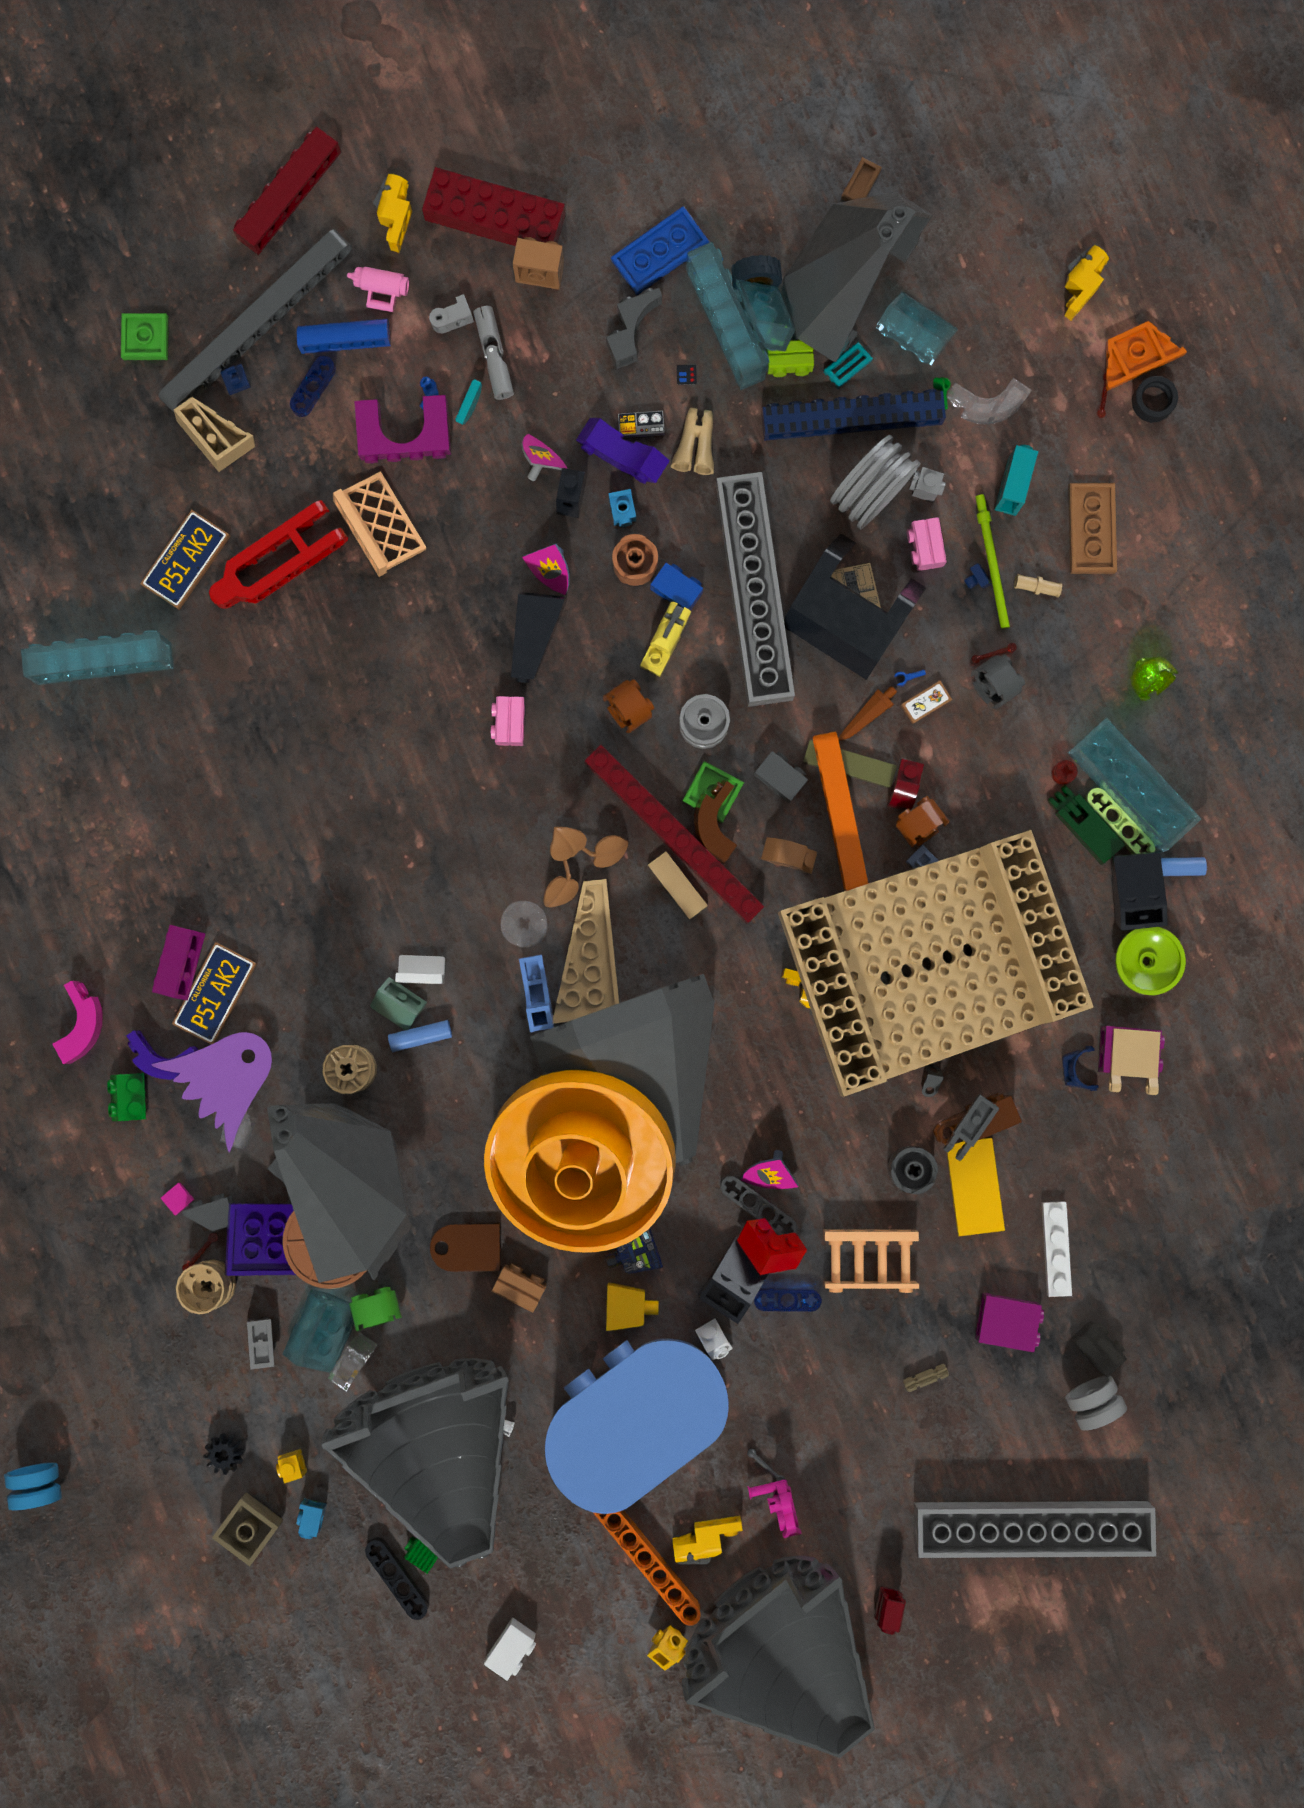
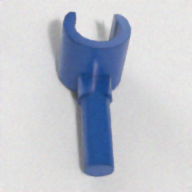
M925 670L908 674L897 672L894 678L904 676L905 681L897 684V686L903 687L907 684V681L926 675Z

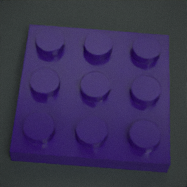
M229 1203L225 1262L226 1276L296 1275L290 1268L283 1250L285 1225L294 1211L292 1204Z

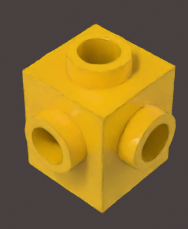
M671 1625L663 1631L659 1629L651 1640L653 1645L647 1656L665 1671L684 1657L686 1653L684 1648L688 1640L682 1636L679 1630Z

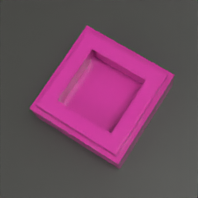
M180 1182L161 1197L162 1201L175 1216L195 1200Z

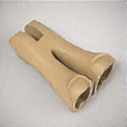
M689 408L682 438L673 457L671 468L681 472L691 470L694 441L697 437L698 448L694 472L702 475L713 474L714 461L711 443L713 413L710 410H704L701 420L702 426L695 425L696 421H698V409Z

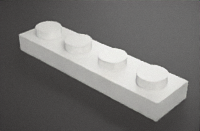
M1065 1201L1041 1202L1047 1296H1072L1067 1204Z

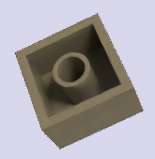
M246 1492L212 1539L248 1566H251L284 1520Z

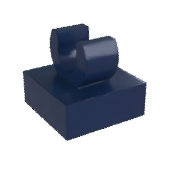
M242 364L229 367L220 372L229 395L251 388Z
M979 563L970 568L974 575L964 580L970 589L980 584L981 588L985 589L992 584Z

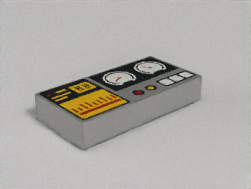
M663 411L618 414L619 432L624 435V438L665 435Z

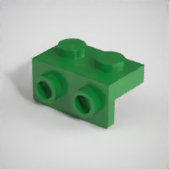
M144 1073L110 1075V1080L107 1082V1091L111 1094L108 1114L109 1117H112V1121L146 1119Z

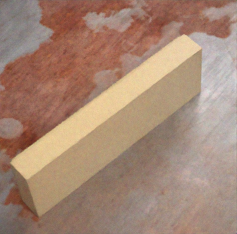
M664 852L648 864V867L689 920L708 906L667 852Z

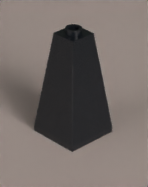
M529 592L518 594L511 677L516 678L517 682L530 683V679H535L567 602V596Z

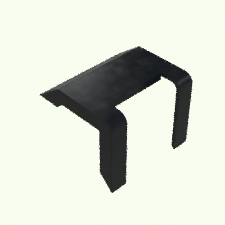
M840 534L826 548L787 612L784 618V625L787 630L867 680L926 587L911 578L888 612L884 611L831 577L840 561L856 544L853 540Z

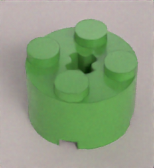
M384 1287L374 1290L375 1295L368 1297V1294L351 1297L352 1302L349 1303L356 1331L363 1330L362 1325L363 1328H371L394 1321V1315L396 1319L402 1318L395 1290L391 1291L390 1287Z

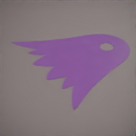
M242 1032L227 1036L210 1046L188 1055L152 1064V1066L161 1070L180 1073L173 1080L174 1082H190L182 1095V1099L193 1100L202 1098L199 1107V1118H204L217 1112L215 1128L217 1129L224 1123L228 1152H230L241 1121L269 1074L272 1057L269 1046L261 1037L252 1033ZM250 1049L255 1053L253 1062L245 1063L242 1060L241 1055L244 1050Z

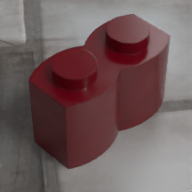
M880 1587L874 1618L877 1620V1626L886 1634L893 1635L901 1630L906 1600L902 1598L903 1594L899 1590L887 1587Z

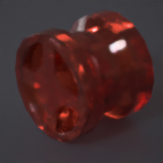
M1063 760L1052 768L1051 776L1057 784L1066 785L1077 777L1078 770L1072 761Z

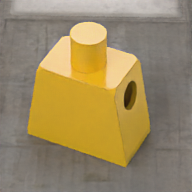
M608 1283L606 1331L644 1326V1315H658L659 1301L645 1300L644 1289Z

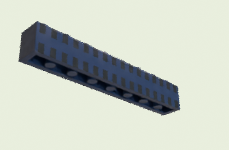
M928 389L923 391V393L914 394L913 391H906L901 393V395L893 396L891 393H883L878 397L869 398L868 395H861L856 397V399L848 400L846 397H838L833 401L816 399L811 401V403L803 404L801 401H793L789 405L781 406L778 403H771L762 408L761 416L764 441L943 425L946 413L943 391Z

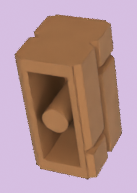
M511 1263L510 1266L505 1264L491 1292L533 1313L547 1286L543 1283L544 1279L536 1274L528 1276L522 1273L524 1269L514 1263Z

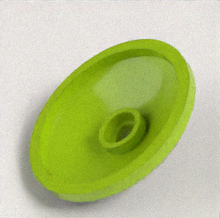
M1152 927L1134 929L1129 932L1118 945L1115 964L1120 979L1128 988L1143 995H1159L1171 990L1180 981L1185 970L1186 958L1184 949L1175 935L1164 928ZM1144 957H1147L1150 961L1147 966L1143 963Z

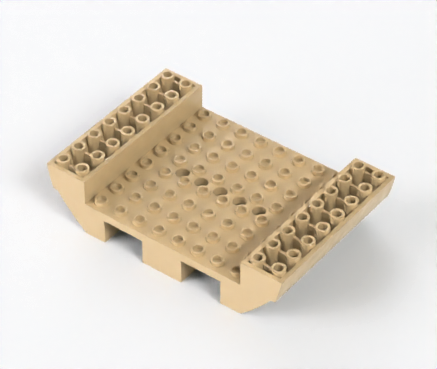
M1031 830L992 842L975 850L778 912L839 1094L842 1097L884 1083L889 1078L1029 1028L1054 1022L1093 1008ZM965 944L970 945L972 948L970 957L963 952ZM944 951H948L951 954L952 961L950 963L944 961ZM924 958H928L931 961L932 966L929 971L924 969L922 965ZM903 965L910 967L911 975L909 977H905L902 974L901 969ZM882 972H887L890 976L888 985L881 981Z

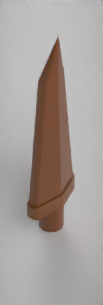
M890 686L884 693L876 690L870 700L840 734L838 740L851 738L887 709H890L894 705L890 699L897 693L895 688Z

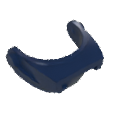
M1085 1046L1083 1050L1074 1051L1062 1056L1066 1086L1097 1091L1099 1085L1087 1086L1078 1079L1075 1070L1078 1058L1084 1052L1095 1051V1047Z

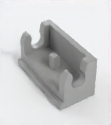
M268 1317L247 1319L250 1370L274 1367L271 1319H268Z

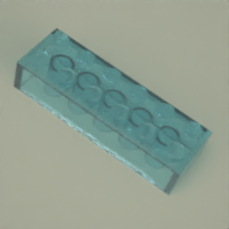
M710 242L687 252L686 271L740 390H743L765 380L769 357L766 351L761 350L758 344L760 343L759 335L756 329L752 330L749 324L751 322L750 315L747 309L743 310L740 304L742 302L741 295L738 289H734L731 284L733 280L729 269H724L722 264L723 256L720 249H715L713 242Z
M147 630L143 632V635L123 633L118 638L99 636L97 637L98 640L93 641L80 638L75 639V643L67 644L64 641H55L51 643V646L31 644L28 646L29 648L21 649L23 676L37 685L174 669L171 642L161 633H158V631Z
M1107 718L1099 722L1067 752L1101 789L1106 791L1153 841L1155 847L1161 853L1169 850L1201 820V817Z

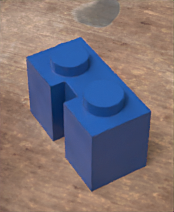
M665 563L650 584V590L664 600L678 603L677 606L683 609L686 607L691 611L703 594L702 583L694 577L688 578L682 574L683 570L677 565Z

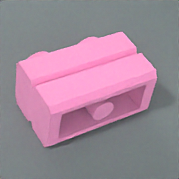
M939 518L913 521L910 529H907V539L909 543L913 544L914 550L911 551L912 565H916L917 571L943 567L947 561Z
M496 697V703H492V716L496 717V724L491 725V739H495L496 745L524 746V697Z

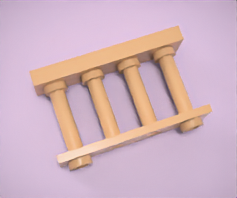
M823 1229V1239L829 1241V1245H831V1281H823V1286L829 1288V1292L840 1293L843 1292V1289H899V1292L911 1293L913 1289H919V1283L910 1281V1245H912V1241H919V1232L917 1230ZM843 1241H852V1245H854V1281H841L840 1245H843ZM866 1241H875V1245H878V1281H864V1245H866ZM889 1241H898V1245H901V1281H887V1245H889Z

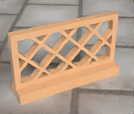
M381 471L343 491L339 489L333 492V502L379 577L386 574L387 570L426 550L424 542ZM379 480L383 486L382 493L369 491L370 484ZM354 492L364 494L362 504L352 502L349 495ZM367 495L380 498L377 508L365 505ZM383 499L393 502L395 506L393 513L380 510ZM363 510L376 513L373 523L362 519ZM379 514L392 517L389 528L376 524ZM394 518L405 522L406 528L404 532L392 529ZM374 529L387 532L385 542L374 539ZM390 533L403 536L400 547L388 543ZM406 537L416 540L419 547L413 550L403 548ZM386 548L399 551L397 558L388 562L384 555Z

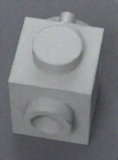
M922 467L921 471H916L909 490L913 491L912 496L934 502L937 495H942L946 484V482L942 481L944 474Z

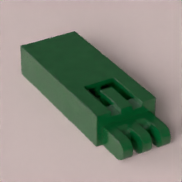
M1063 785L1061 790L1066 796L1064 797L1059 791H1056L1054 796L1059 802L1057 803L1054 798L1050 797L1047 799L1048 803L1057 812L1055 815L1099 864H1105L1125 844L1080 794L1075 796L1066 785ZM1072 811L1076 818L1082 815L1085 819L1078 825L1068 813Z

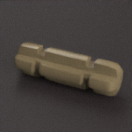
M941 1364L936 1366L934 1370L931 1368L916 1374L914 1378L912 1376L903 1380L904 1386L908 1392H912L918 1386L921 1388L936 1382L938 1378L944 1379L949 1376L947 1367Z

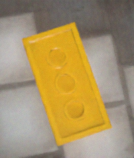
M992 1138L978 1140L961 1161L955 1157L958 1150L966 1142L962 1141L955 1144L953 1149L948 1153L946 1152L958 1236L1005 1231Z

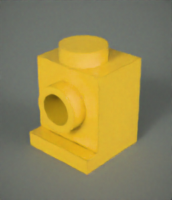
M301 1449L278 1456L276 1470L278 1476L283 1478L284 1483L303 1478L307 1473Z

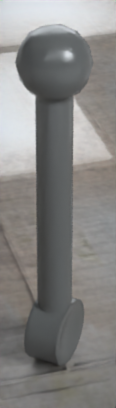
M755 1449L748 1450V1457L754 1458L776 1481L785 1480L784 1476L778 1475L756 1454Z

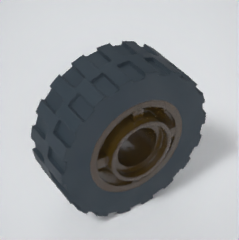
M768 255L745 257L736 261L731 267L733 288L740 293H765L778 288L782 284L781 263L775 257Z

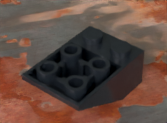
M1160 852L1113 856L1115 922L1120 930L1168 926L1167 899Z
M736 1236L698 1293V1297L739 1324L768 1274L760 1275L738 1243V1236Z

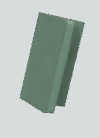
M389 977L377 990L370 1007L402 1029L409 1030L416 1017L425 1008L427 1002Z

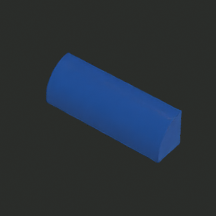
M387 318L298 326L297 346L301 354L391 346L389 320Z

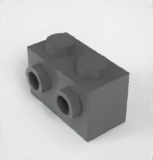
M772 751L755 771L754 776L787 803H790L808 781L805 778L806 773L797 766L795 768L787 763L788 759L780 752L775 754Z

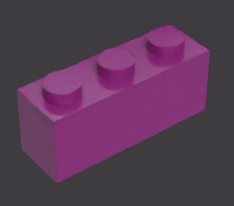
M169 925L152 992L188 1001L206 933Z

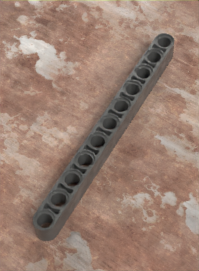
M335 229L329 231L160 391V400L174 413L175 408L191 397L196 399L221 376V371L226 370L329 274L350 253L352 246Z

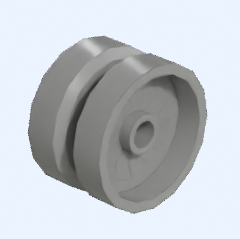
M708 694L696 695L689 699L682 707L679 718L680 733L684 740L691 746L700 749L713 748L721 743L727 735L730 723L729 710L724 702L716 696ZM701 718H704L705 721L709 722L707 724H702L700 721Z
M1102 1376L1089 1380L1075 1387L1066 1395L1065 1399L1070 1409L1077 1411L1074 1418L1081 1430L1088 1431L1105 1426L1121 1417L1127 1411L1123 1398L1120 1395H1115L1118 1387L1113 1377Z

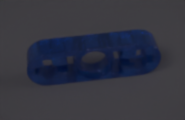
M327 356L318 357L292 396L290 407L296 416L305 417L310 414L333 378L336 368L331 358ZM328 364L329 370L322 372L320 366ZM311 381L319 383V388L315 392L307 390V385ZM304 400L306 407H300L298 410L296 403H302Z
M760 1289L754 1299L755 1306L761 1311L813 1312L818 1310L822 1303L820 1294L814 1289ZM774 1293H778V1307H774V1301H768L766 1306H762V1303L758 1301V1298H762V1294H766L767 1298H774ZM787 1293L794 1297V1303L788 1307L781 1303V1297ZM797 1293H801V1299H807L809 1294H813L817 1302H813V1306H809L807 1302H800L801 1307H797Z

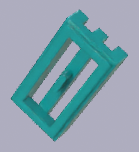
M857 342L841 355L836 363L833 362L824 369L823 373L826 376L828 375L830 377L829 380L834 382L836 388L839 389L867 366L873 358ZM857 350L860 351L858 355H856L852 360H850L835 374L832 372L836 367H838L842 362L849 358L853 353H855ZM862 357H865V359H864L862 362H860L856 367H854V368H853L850 372H848L844 377H842L840 380L838 379L839 376H841L844 372H846L850 367H852V366H853L856 362H858Z

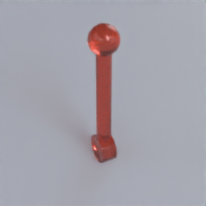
M1106 373L1103 375L1104 388L1101 406L1097 412L1099 418H1103L1106 415L1104 410L1107 397Z
M1010 643L1007 647L980 656L973 655L971 661L976 664L982 659L1007 651L1013 653L1017 646L1015 643Z
M211 1233L208 1236V1241L188 1264L183 1265V1271L192 1266L212 1242L218 1240L216 1233Z

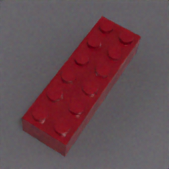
M437 167L434 168L422 207L425 221L516 246L517 238L524 239L525 237L534 238L538 242L546 243L547 241H553L558 243L566 217L564 203Z

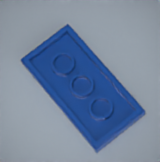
M683 206L613 255L611 261L637 296L708 246L709 240Z

